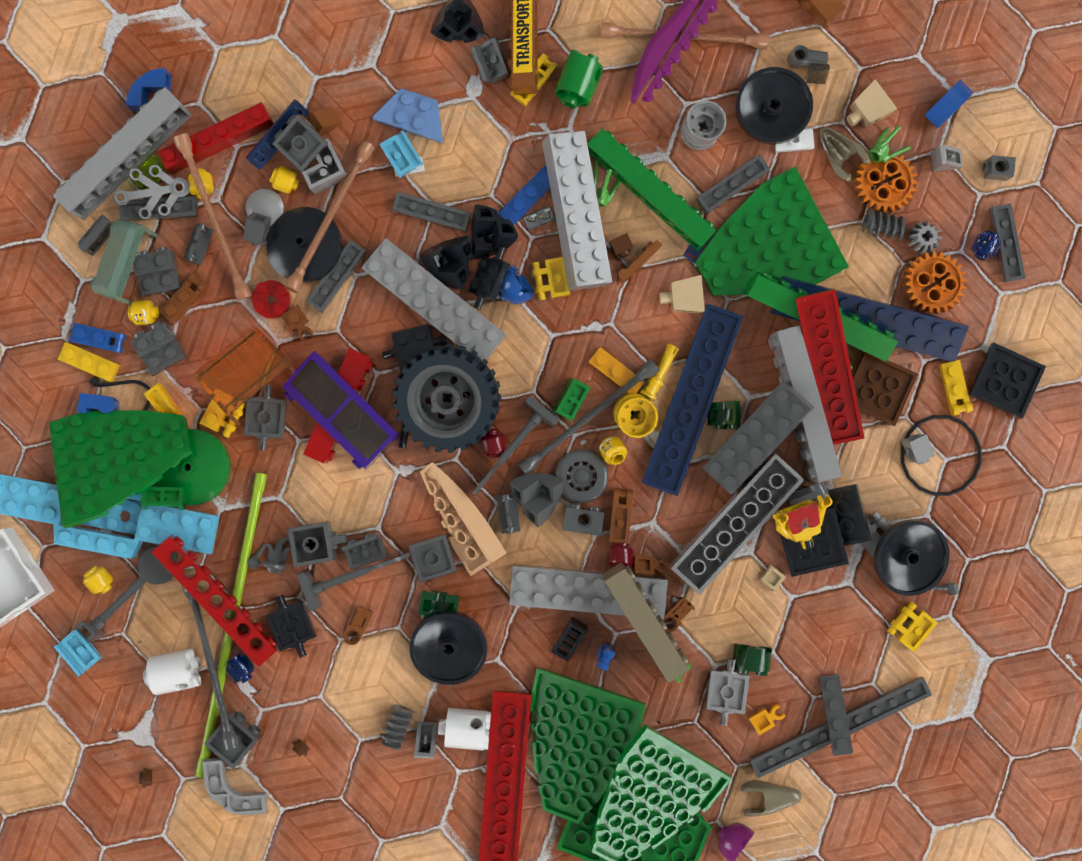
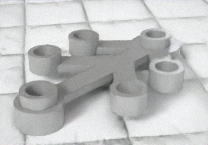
M152 165L149 168L150 175L161 178L169 185L160 186L143 175L141 170L132 169L129 173L130 178L140 181L150 189L132 192L117 190L113 195V199L118 205L124 206L129 204L131 200L151 197L146 206L139 210V216L142 219H149L152 216V211L163 194L171 193L166 203L158 207V212L163 216H168L178 197H184L189 193V183L184 178L174 179L163 172L157 165ZM154 168L159 169V173L157 175H154L152 172ZM138 171L139 177L134 178L133 172ZM177 184H182L183 189L181 191L176 189ZM119 194L124 195L123 201L118 199ZM164 206L168 208V212L166 214L162 213L161 211L162 207ZM143 210L148 211L149 214L147 217H144L142 215Z

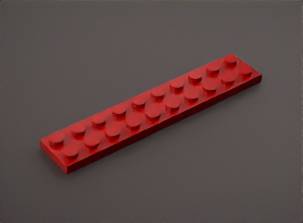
M493 690L479 861H518L531 693Z

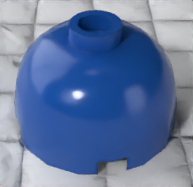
M512 265L507 271L498 294L503 301L508 300L516 305L523 304L534 297V294H531L534 291L526 277L518 275L516 272L519 270Z

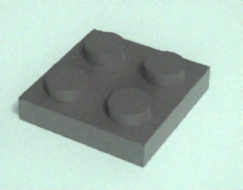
M446 534L409 545L419 582L457 571Z

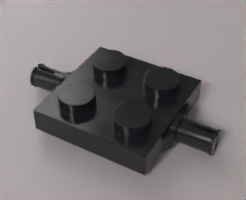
M499 247L495 257H483L480 261L468 291L477 296L474 308L481 310L484 300L496 299L510 267L509 263L502 261L506 249Z
M425 324L391 333L393 349L382 351L384 359L395 356L401 371L411 359L423 350L430 349L435 345L447 344L445 336L434 339L429 325Z
M283 594L275 598L280 608L266 615L267 621L279 651L296 648L299 658L307 655L303 644L317 637L304 602L300 601L287 605Z

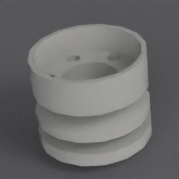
M700 101L690 108L680 128L681 138L687 146L699 151L707 150L715 144L724 132L727 123L726 114L722 107L715 102Z

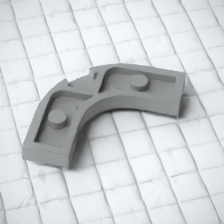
M208 758L203 760L205 787L213 801L223 806L224 810L234 814L251 815L267 813L266 792L243 793L234 790L227 782L225 765L222 759Z

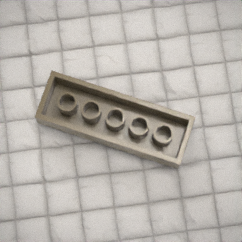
M620 563L602 574L604 582L667 682L670 683L689 671L686 665L689 663L681 648H676L678 644L670 631L666 633L668 628L660 615H655L657 611L650 598L647 600L644 598L647 595L640 582H634L636 577L629 565L625 567L623 563Z

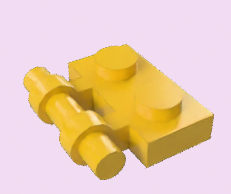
M563 257L545 260L546 268L541 269L539 262L532 263L533 270L531 273L535 279L536 287L534 289L535 294L538 295V301L546 300L545 292L549 291L552 299L570 295ZM542 275L548 276L549 285L543 286Z
M217 389L200 424L216 432H219L221 426H223L225 429L222 435L229 438L236 429L235 425L239 417H242L245 412L243 410L246 403L239 401L235 407L233 403L236 398ZM229 411H231L233 414L229 422H227L225 418Z
M911 601L907 607L904 606L902 608V613L898 618L892 620L887 632L892 636L897 630L901 632L897 640L914 653L938 622L923 610H920L916 615L913 611L917 605ZM909 617L912 619V621L905 628L902 626V624Z

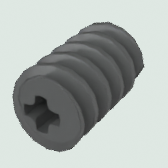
M870 209L864 217L862 233L868 228V234L875 230V236H878L882 231L883 238L890 233V239L897 235V240L901 241L906 226L903 216L897 218L894 214L890 216L888 213H884L882 215V212L877 211L875 213L874 210Z
M392 705L391 707L396 711L389 712V715L392 717V719H386L389 726H383L382 728L387 733H380L379 736L384 739L381 741L383 745L392 749H400L401 742L404 741L403 735H406V728H409V721L413 719L412 714L415 712L402 705Z

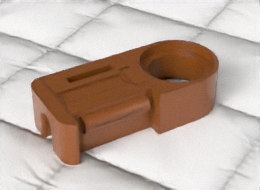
M680 597L665 613L663 621L666 618H671L674 621L673 627L667 629L666 632L675 631L682 624L680 620L691 609L695 610V607L685 597Z
M361 605L356 607L358 610L355 611L343 635L344 641L349 645H355L361 640L373 615V611L366 610ZM351 630L356 631L358 634V639L355 641L348 639V632Z

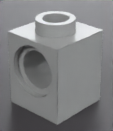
M917 433L901 440L909 462L917 463L918 465L924 464L929 461V458L935 456L927 434Z

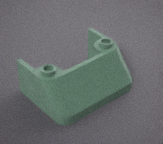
M121 219L113 222L110 226V236L96 277L91 282L93 292L131 305L132 301L122 298L142 236L146 234L158 238V234L134 222Z

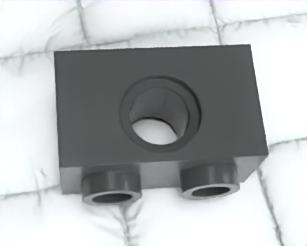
M570 504V507L565 508L562 528L564 531L601 536L604 512H600L601 508L589 506V510L581 509L582 505ZM581 514H587L589 521L584 525L580 524L578 517Z

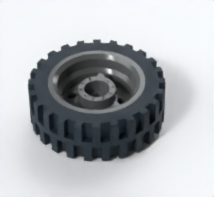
M439 344L430 349H425L403 367L401 374L395 381L397 386L393 390L392 396H396V401L392 404L393 409L398 410L397 422H403L405 426L402 430L404 433L409 431L413 435L412 441L415 443L417 440L424 443L422 447L426 449L430 446L436 447L435 452L448 449V453H452L457 448L465 450L470 444L475 445L481 437L487 434L500 409L501 394H499L498 390L500 383L495 380L494 375L496 373L494 369L490 370L487 366L488 361L485 358L481 360L477 357L478 353L476 351L469 352L465 350V346L453 347V344H446L445 346H440ZM452 376L457 377V383H452ZM436 379L438 385L432 384V380ZM468 391L470 397L463 395V392ZM452 394V397L446 398V395ZM427 397L431 398V404L426 402ZM458 409H462L464 415H458ZM438 413L445 414V418H440Z

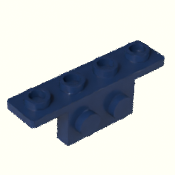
M294 99L250 151L246 159L257 169L261 170L278 150L272 144L276 140L274 136L281 129L284 130L288 126L287 121L291 116L301 114L303 117H306L309 113L308 110Z

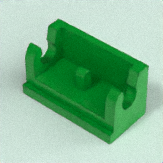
M569 378L552 411L573 421L591 387L575 378Z
M149 487L142 492L141 506L143 510H147V506L179 507V510H184L185 493L183 487Z

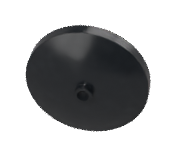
M781 67L764 68L750 75L740 87L735 102L736 117L744 132L754 140L775 145L786 143L800 135L809 123L813 112L812 93L807 83L795 72Z
M312 207L294 208L281 215L272 225L266 243L267 256L272 267L284 278L288 279L295 272L296 268L299 267L300 263H302V259L308 248H310L309 246L326 216L325 212ZM333 219L327 231H325L326 233L318 248H316L317 250L310 263H308L309 265L305 270L306 273L303 276V283L315 282L327 276L340 259L342 235Z
M909 519L898 522L885 531L876 545L874 552L875 572L882 584L897 594L904 596L923 594L936 586L947 570L950 557L948 542L937 527L926 521Z
M439 611L428 615L415 627L410 640V657L415 668L425 678L444 685L459 684L473 678L483 667L487 656V639L481 626L470 616L457 611Z

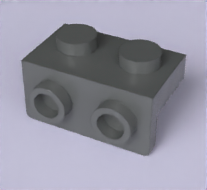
M493 37L480 46H471L472 58L477 63L479 76L484 82L494 84L511 74L498 38Z
M370 533L363 536V540L357 542L354 539L346 542V546L341 547L342 551L345 552L350 570H355L388 557L381 535Z

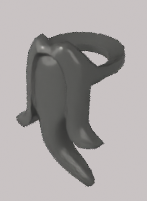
M289 536L279 540L275 550L272 544H265L269 548L267 560L262 561V566H265L270 573L276 572L280 574L285 569L287 553L291 550V547H287L283 551V544L289 540Z

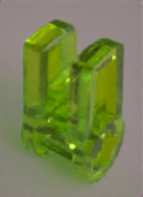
M152 154L141 165L139 170L142 171L143 175L157 183L160 178L151 176L149 168L152 165H157L163 172L166 169L161 158ZM154 168L152 170L153 174L157 175L159 173V169ZM134 172L133 177L138 178L139 172ZM133 180L134 184L141 190L150 189L140 181Z

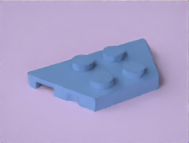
M401 88L372 118L373 121L443 144L438 101Z

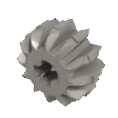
M928 221L923 222V224L918 222L915 224V227L909 230L912 234L908 235L907 238L912 240V242L908 246L914 245L913 252H917L920 249L921 254H925L926 251L928 253L933 252L934 248L940 245L937 241H940L942 237L937 234L941 229L935 230L936 224L933 223L929 226ZM923 234L925 235L924 237H927L926 241L924 240L925 238H922Z

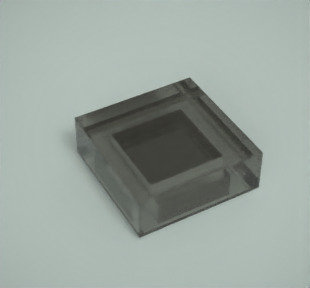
M810 63L806 83L825 84L830 69L829 64Z

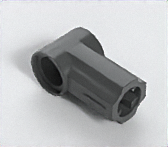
M798 45L788 55L787 63L794 69L806 67L825 70L829 55L828 52L811 50L803 45ZM795 54L799 55L801 60L797 59Z
M820 482L790 495L789 500L791 506L808 499L818 503L817 496L821 495L824 499L826 494L829 495L825 483Z

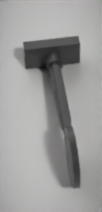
M531 396L524 402L534 412L529 417V422L501 454L497 464L473 491L472 494L474 496L482 489L499 466L507 461L535 425L538 426L543 420L554 428L558 423L559 419Z
M157 546L150 547L143 552L138 562L140 577L115 602L94 620L81 621L76 626L78 629H88L87 632L90 635L87 638L89 640L101 639L106 634L101 629L106 624L105 622L146 582L158 585L166 583L173 578V575L151 553ZM172 552V554H171L172 559L175 560V561H177V557H176L175 554Z
M410 553L398 555L375 565L364 566L323 582L318 581L314 583L310 570L298 574L297 576L310 611L323 606L319 593L324 592L325 589L366 575L374 569L405 559L410 556Z

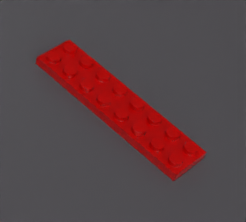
M834 288L796 297L801 330L833 445L865 439L836 290Z

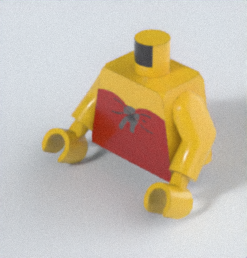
M826 494L824 499L819 495L817 496L818 503L808 499L777 511L772 516L775 519L776 531L786 539L794 542L801 541L803 549L812 548L814 546L812 536L821 533L824 515L827 507L831 506L832 499L828 494Z

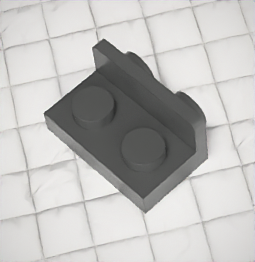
M101 215L79 240V248L85 253L94 256L109 238L112 222L104 215Z

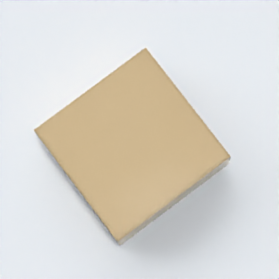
M769 565L758 580L775 592L786 576L772 565Z

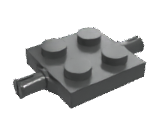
M264 385L263 396L257 398L247 397L244 435L260 438L258 450H267V439L284 438L287 400L271 397L272 385Z

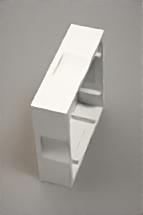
M13 527L0 530V628L55 591Z

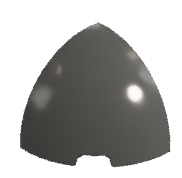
M534 473L517 477L510 481L509 484L515 501H519L524 507V515L539 528L555 510L562 495L564 480L549 474Z

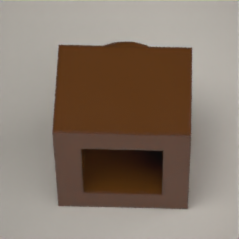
M627 233L609 241V247L615 258L619 256L624 258L631 254L630 251L633 249V244Z

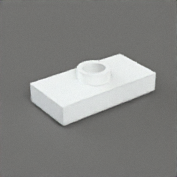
M813 129L803 130L800 135L789 142L776 144L775 153L813 150Z

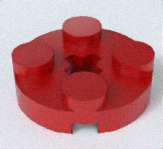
M267 280L260 282L253 291V308L265 318L277 319L287 312L291 306L290 292L278 281ZM273 294L276 302H272V305H269L267 298Z

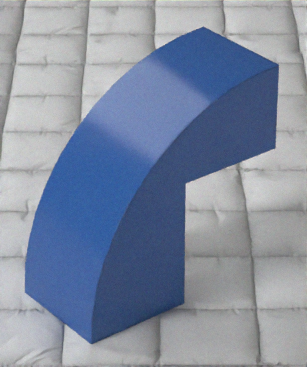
M159 68L141 75L128 92L126 106L132 111H140L141 106L148 103V93H156L164 87L171 92V74L166 68Z
M960 79L927 111L925 116L939 128L974 92Z

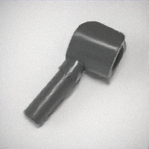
M264 543L255 556L248 561V565L253 570L262 564L258 558L267 547Z
M955 583L936 585L930 589L947 590L949 595L959 594V588Z

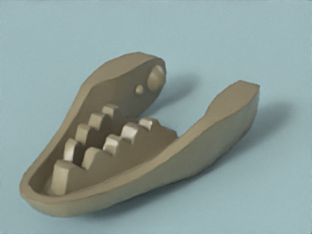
M828 127L820 131V139L834 172L842 179L849 182L852 180L851 174L846 173V170L842 168L845 160L851 155L858 153L863 158L864 164L869 165L871 163L866 150L855 141Z
M753 780L742 785V791L746 793L761 791L764 795L765 808L745 810L744 815L749 817L778 812L799 803L802 799V794L799 790L766 781Z

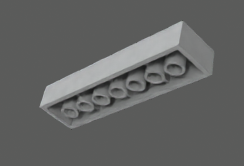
M166 87L158 90L150 102L142 105L140 111L135 116L130 117L121 130L116 131L107 143L99 147L98 152L93 157L88 158L84 162V166L81 169L72 173L70 179L57 188L53 197L69 213L85 220L130 177L129 173L132 169H138L192 116L191 112Z
M585 131L549 134L542 141L569 291L604 287L612 282Z
M387 238L384 239L362 266V269L454 344L458 347L460 345L465 346V350L469 352L476 351L478 353L477 357L481 360L485 358L488 361L507 337L504 332Z
M799 325L777 331L770 335L768 343L770 349L774 350V365L776 369L779 368L781 375L778 377L779 383L786 381L815 407L795 428L796 431H794L795 440L799 442L801 450H799L800 458L806 465V468H804L805 476L810 482L816 483L842 477L801 327Z
M771 454L668 567L700 595L800 486L804 479L777 454Z
M513 564L509 605L625 615L604 582L602 574L605 572ZM635 576L634 582H640L647 595L644 598L646 600L650 598L657 611L655 615H660L664 619L668 580L662 577Z

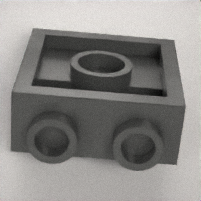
M299 114L289 118L287 121L288 126L284 130L281 129L274 136L276 140L272 144L302 172L328 142L305 117Z
M167 247L157 248L154 253H149V251L137 252L133 265L135 275L139 278L142 296L176 291L181 287L175 252L168 250Z
M162 322L153 324L151 326L152 330L146 333L145 331L136 333L134 335L135 339L131 341L139 358L143 359L152 376L187 358L170 325L167 323L162 324Z
M232 711L228 715V721H230V725L232 724L233 730L238 735L240 746L224 750L222 723L204 745L234 769L262 735L260 734L261 730L254 724L250 726L245 721L246 717L241 712L235 713Z

